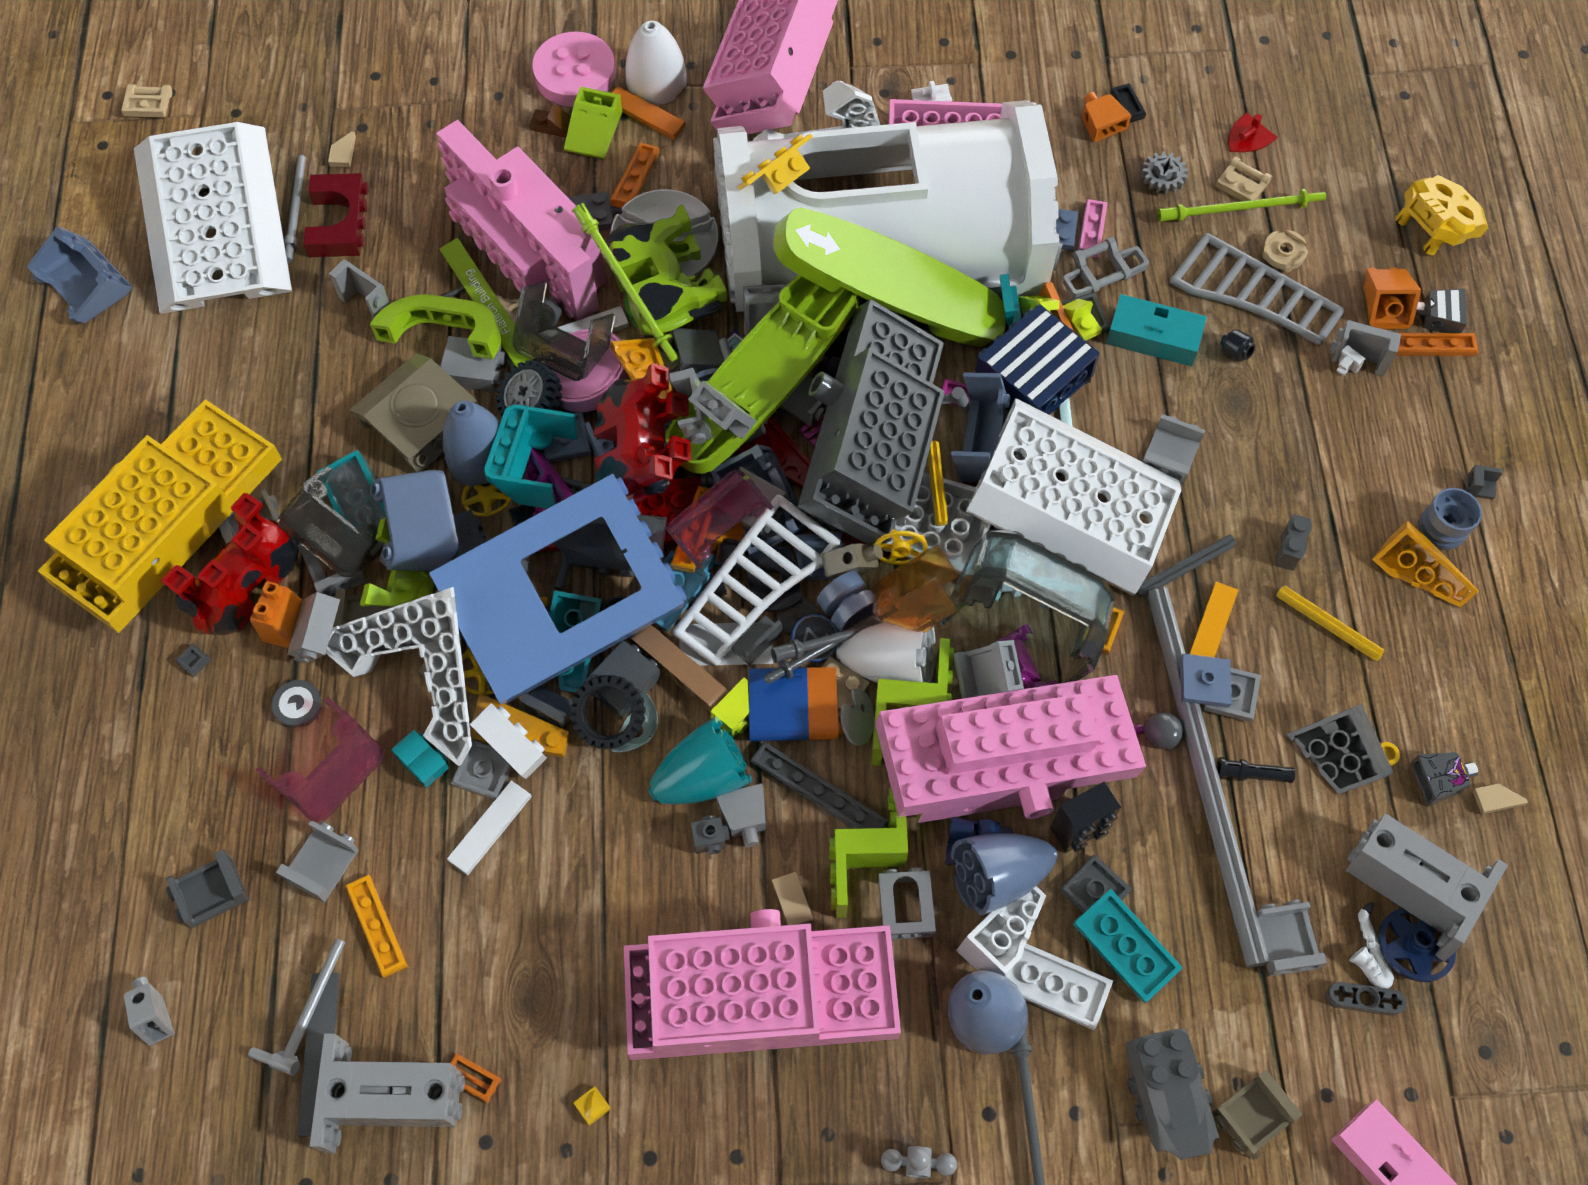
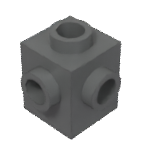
M706 816L701 818V821L691 822L696 854L706 852V854L712 855L720 853L721 849H726L725 840H730L728 826L722 825L721 817Z

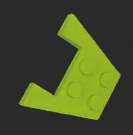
M387 518L380 519L376 539L385 544L390 541ZM391 570L386 590L370 583L364 585L360 605L382 608L395 607L432 594L435 583L429 571Z

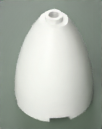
M657 21L643 23L636 31L628 48L625 67L627 89L630 93L653 105L666 104L674 101L676 96L686 88L687 73L685 62L676 40L663 25Z
M915 618L893 620L867 627L837 646V659H840L841 663L854 673L878 683V679L932 683L935 660H933V644H935L933 623L931 619Z

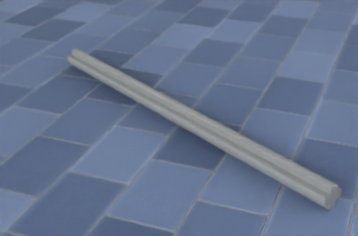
M1166 587L1154 588L1149 591L1147 596L1246 967L1264 966L1270 961L1200 704L1181 701L1180 657L1183 653H1186L1169 591Z

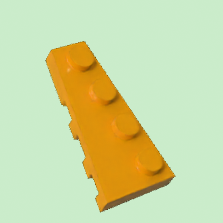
M655 338L611 341L610 348L631 380L643 378L648 366L652 363L664 366L658 347L653 345L656 341ZM670 382L669 389L661 391L658 395L659 398L665 399L668 392L672 390Z
M479 695L472 722L491 703L496 708L501 705L511 715L508 719L514 725L518 722L528 731L525 736L531 742L536 739L545 748L542 752L543 754L565 757L570 736L568 731L506 704H500L499 701L488 696ZM470 726L472 740L490 745Z

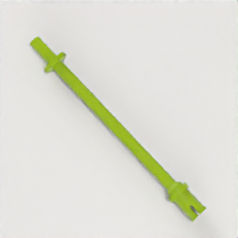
M1300 189L1299 195L1189 208L1178 204L1176 207L1159 208L1157 218L1159 222L1170 220L1180 222L1184 221L1187 216L1299 203L1301 208H1306L1308 202L1326 200V193L1307 194L1305 189Z
M584 203L575 206L572 212L580 222L581 230L592 237L655 336L654 347L661 346L670 362H675L679 358L668 342L672 337L671 334L664 335L599 233L598 221L592 218Z

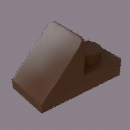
M552 103L549 112L535 109L529 127L531 131L566 138L571 116L557 104Z

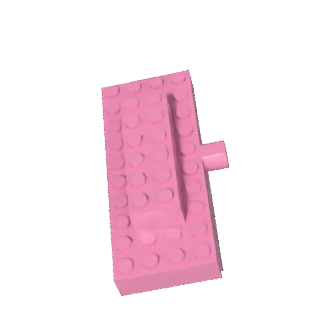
M738 0L702 88L716 105L710 121L716 130L717 128L743 126L747 134H753L766 129L771 130L791 126L794 116L800 113L833 25L832 15L838 0Z
M459 120L436 133L439 141L437 146L442 152L443 157H441V160L447 169L445 174L450 180V184L444 188L447 196L445 201L450 207L449 215L453 221L461 224L465 234L474 238L480 250L484 249L487 252L493 264L497 263L500 266L506 278L510 277L519 292L523 291L530 297L541 289L544 291L548 290L551 293V297L564 307L567 316L574 318L576 321L590 317L600 310L596 289L607 282L603 254L592 237L581 230L582 226L572 212L576 205L518 146L496 160Z
M1117 675L880 711L875 721L898 817L915 815L917 823L1022 806L1025 818H1039L1053 812L1051 800L1059 799L1067 789L1099 784L1104 781L1111 782L1135 778L1146 768Z
M764 909L750 913L751 928L648 936V944L624 946L627 1049L630 1060L899 1039L901 1035L890 925L811 931V924L781 926L780 912L773 909Z

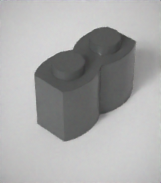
M1296 514L1290 518L1281 535V546L1276 554L1277 566L1292 571L1297 567L1306 552V539L1312 529L1310 518Z

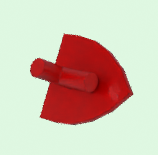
M1246 113L1237 120L1230 131L1228 140L1229 152L1244 153L1260 150L1271 144L1278 137L1261 124L1262 116L1260 114H1255L1253 118Z

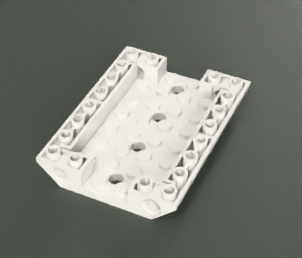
M233 122L149 136L134 148L160 314L205 307L204 300L245 294L248 299L292 292L264 127ZM202 147L203 152L200 155H192L194 148ZM202 188H209L210 192L207 196H199V191ZM209 229L216 230V235L213 238H206L205 236ZM215 271H223L221 279H212V274Z
M1015 398L998 436L1000 439L987 468L979 479L965 512L1134 596L1155 561L1181 492L1179 480ZM1013 452H1020L1024 460L1016 459ZM1055 473H1062L1066 481H1059ZM1099 493L1105 495L1107 503L1101 502L1097 495ZM1139 515H1145L1149 520V524L1143 523Z

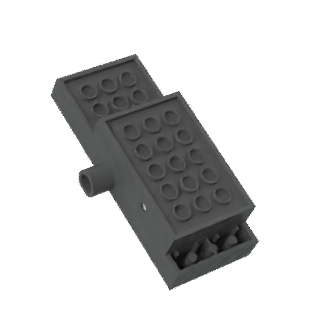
M872 299L855 309L836 377L833 378L824 372H819L811 383L808 394L826 404L827 408L798 507L867 544H875L878 538L890 533L895 528L898 519L913 513L945 393L944 390L933 384L944 343ZM892 537L884 540L881 544L890 542Z

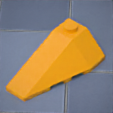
M1408 520L1389 537L1372 558L1390 576L1404 580L1416 588L1424 589L1434 596L1460 608L1479 592L1450 560Z

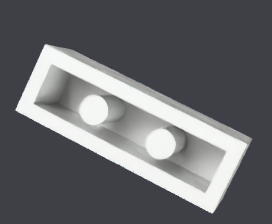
M491 703L470 725L522 777L527 779L547 759L542 753L545 748L536 739L531 742L525 736L528 731L518 722L514 725L508 719L511 715L501 705L496 708Z

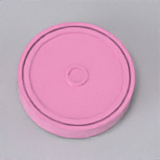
M566 32L558 34L545 41L538 48L533 58V73L538 90L545 98L559 105L573 107L580 87L609 92L615 82L616 68L612 50L602 39L589 33Z
M602 329L579 330L565 336L549 350L542 364L555 372L561 381L559 384L562 385V390L559 392L562 393V399H557L560 402V408L570 412L596 410V406L614 381L630 379L610 348L611 341H621L616 335Z

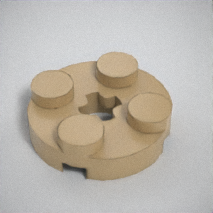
M1286 230V233L1275 231L1267 237L1263 246L1262 257L1273 267L1288 273L1304 263L1308 254L1307 243L1300 234L1294 231ZM1280 248H1288L1289 251L1288 253L1283 252Z

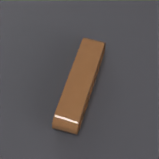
M652 625L628 638L631 644H635L642 651V655L645 658L655 660L660 666L659 669L710 713L729 693L722 684Z

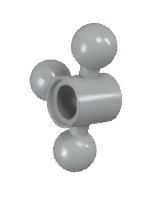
M909 1146L907 1147V1156H902L895 1149H888L881 1156V1164L884 1169L894 1172L901 1166H906V1176L913 1178H931V1168L937 1169L944 1176L952 1175L957 1169V1161L953 1155L943 1153L935 1159L932 1158V1149L928 1147Z

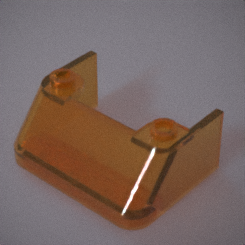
M938 544L879 580L873 606V613L879 621L911 631H922V633H925L932 629L935 623L957 611L956 606L942 586L958 577L959 574Z

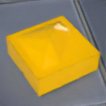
M596 1086L574 1102V1105L589 1126L611 1110V1107Z

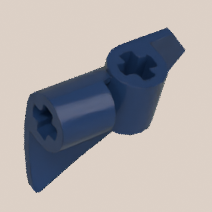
M952 817L945 864L947 866L956 865L955 860L951 859V850L957 840L992 833H1015L1011 827L1000 826V823L997 821L980 819L977 822Z

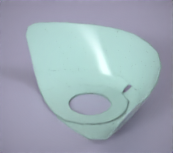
M641 691L640 696L644 699L643 705L646 708L644 713L645 720L642 724L643 734L620 747L612 749V752H623L638 748L652 739L657 728L658 717L655 706L646 692ZM631 713L623 723L620 732L629 724Z

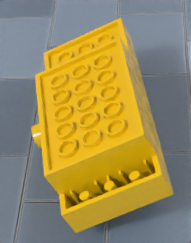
M205 399L162 444L146 435L121 462L111 468L108 475L44 539L55 554L38 572L50 585L119 634L165 585L161 582L162 578L175 565L182 567L233 512L231 506L243 493L250 494L277 466L282 458L275 445Z

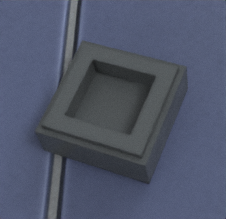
M193 643L175 659V662L193 677L211 661L210 657Z

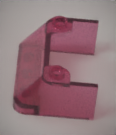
M737 468L676 516L666 526V530L696 567L700 569L702 567L700 563L711 555L709 551L712 548L710 546L746 515L757 517L765 511L766 507L769 510L774 507L751 478Z
M329 697L324 701L338 718L333 725V733L341 743L306 778L298 772L290 771L275 781L262 768L258 767L256 769L257 773L269 786L308 820L316 823L324 822L384 759V752L380 745L354 718Z

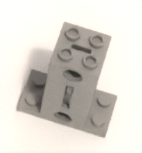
M1385 813L1379 821L1374 818L1369 827L1362 833L1358 840V845L1356 848L1354 847L1346 859L1350 864L1345 871L1442 933L1436 943L1439 949L1435 956L1445 961L1465 943L1508 865L1498 859L1492 866L1487 864L1482 872L1479 873Z
M324 1034L310 1147L323 1153L336 1154V1148L340 1145L342 1137L339 1126H457V1120H460L462 1116V1104L459 1103L460 1092L464 1091L465 1078L464 1075H461L462 1072L451 1063L350 1062L352 1049L349 1047V1043L336 1034Z

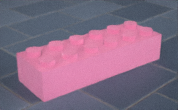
M890 99L889 124L916 122L917 126L1000 119L1002 104Z

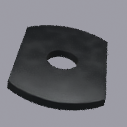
M771 546L774 550H776L778 553H780L782 556H784L786 559H788L790 562L796 565L793 550L779 546ZM760 550L746 556L748 560L765 573L777 572L782 577L780 584L792 576V574ZM746 570L749 588L752 593L760 599H764L773 591ZM799 582L784 592L764 611H784L798 604L802 600Z

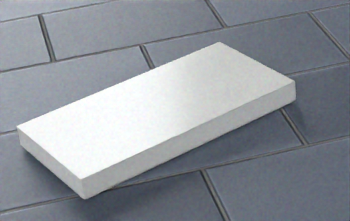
M1026 944L1021 959L1004 976L1018 987L1025 1001L1094 1031L1113 980Z

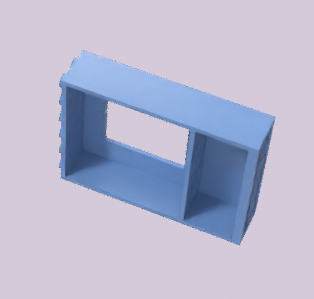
M611 474L429 572L439 592L454 587L458 627L500 704L510 703L524 695V693L530 692L685 607L684 600L687 599L680 584L674 585L672 579L675 578V575L669 564L663 565L660 558L664 556L657 542L651 543L648 537L652 536L651 531L645 520L641 522L638 520L637 516L640 515V512L633 499L627 500L625 495L629 494L621 477L616 479L614 474ZM602 517L605 519L621 550L627 549L628 552L624 553V556L638 579L641 590L565 632L559 633L524 570L521 561Z

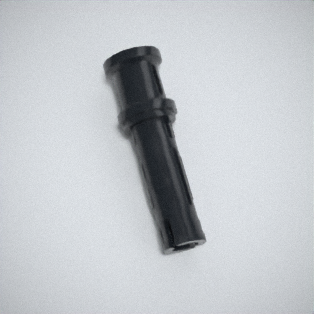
M1219 757L1216 767L1220 779L1229 777L1237 778L1238 781H1244L1249 778L1293 783L1295 780L1294 767L1248 763L1245 759L1232 761L1225 760L1224 757Z

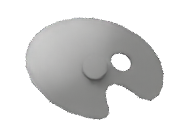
M856 688L852 690L854 707H850L847 703L841 706V723L846 738L853 745L859 746L867 743L871 738L874 729V710L868 695L863 690Z

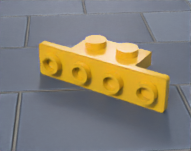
M801 134L790 141L791 147L788 149L785 146L774 153L776 158L772 161L768 158L757 166L759 170L756 173L750 171L741 178L743 182L737 186L739 191L762 176L775 195L808 171L810 167L798 148L810 140L812 135L808 134L805 137Z

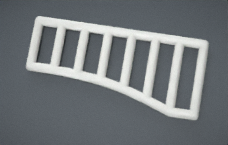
M778 494L773 498L673 630L674 636L714 666H718L732 649V646L766 608L784 592L823 566L822 556L772 518V515L779 506L829 543L821 554L835 550L840 545V540L782 495ZM766 525L813 562L799 569L757 537V535ZM752 544L792 574V576L780 584L744 557L743 553ZM738 563L773 591L764 599H760L728 573ZM721 582L755 606L746 617L714 594ZM707 601L739 624L730 635L699 612ZM693 620L723 642V645L716 654L685 632Z

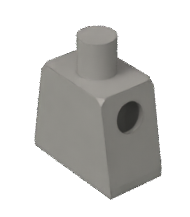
M758 784L737 789L716 797L717 806L725 824L728 826L731 837L742 836L745 847L758 845L757 832L766 829L763 785Z
M140 977L133 980L131 983L133 990L124 994L130 1029L149 1046L175 1035L163 996L149 984L148 978Z

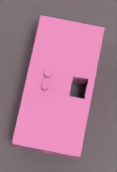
M1377 1099L1362 1108L1331 1139L1372 1185H1457Z

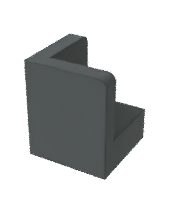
M1474 465L1467 475V492L1471 493L1474 497L1493 500L1496 497V482L1502 475V469Z

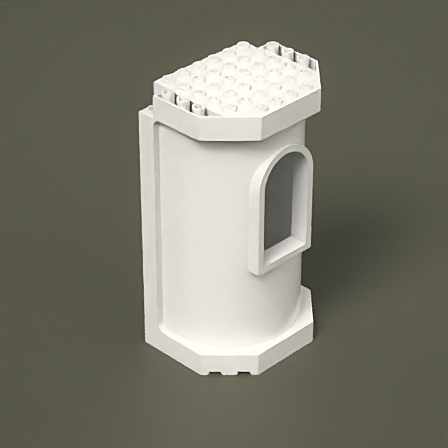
M1029 100L1003 102L1000 119L917 126L916 122L822 130L801 134L803 137L808 134L812 135L810 140L798 148L810 169L796 180L913 169L915 184L832 192H812L792 182L774 195L762 176L739 191L737 186L743 182L741 178L750 171L756 173L759 170L757 166L768 158L772 161L776 158L774 153L784 146L787 149L791 147L790 141L794 138L748 142L747 133L743 126L717 128V137L713 138L718 206L720 209L722 240L727 266L729 298L731 304L734 303L736 306V312L744 311L743 287L789 284L798 275L784 266L777 258L774 251L773 238L776 224L792 210L801 207L851 222L925 253L983 284L995 292L1000 299H1002L1000 275L1009 274L1010 286H1016L1018 297L1038 295L1044 283L1051 280L1059 246V234L1056 232V219L1059 217L1058 201L1055 200V187L1058 185V177L1043 109L1040 104L1030 102Z

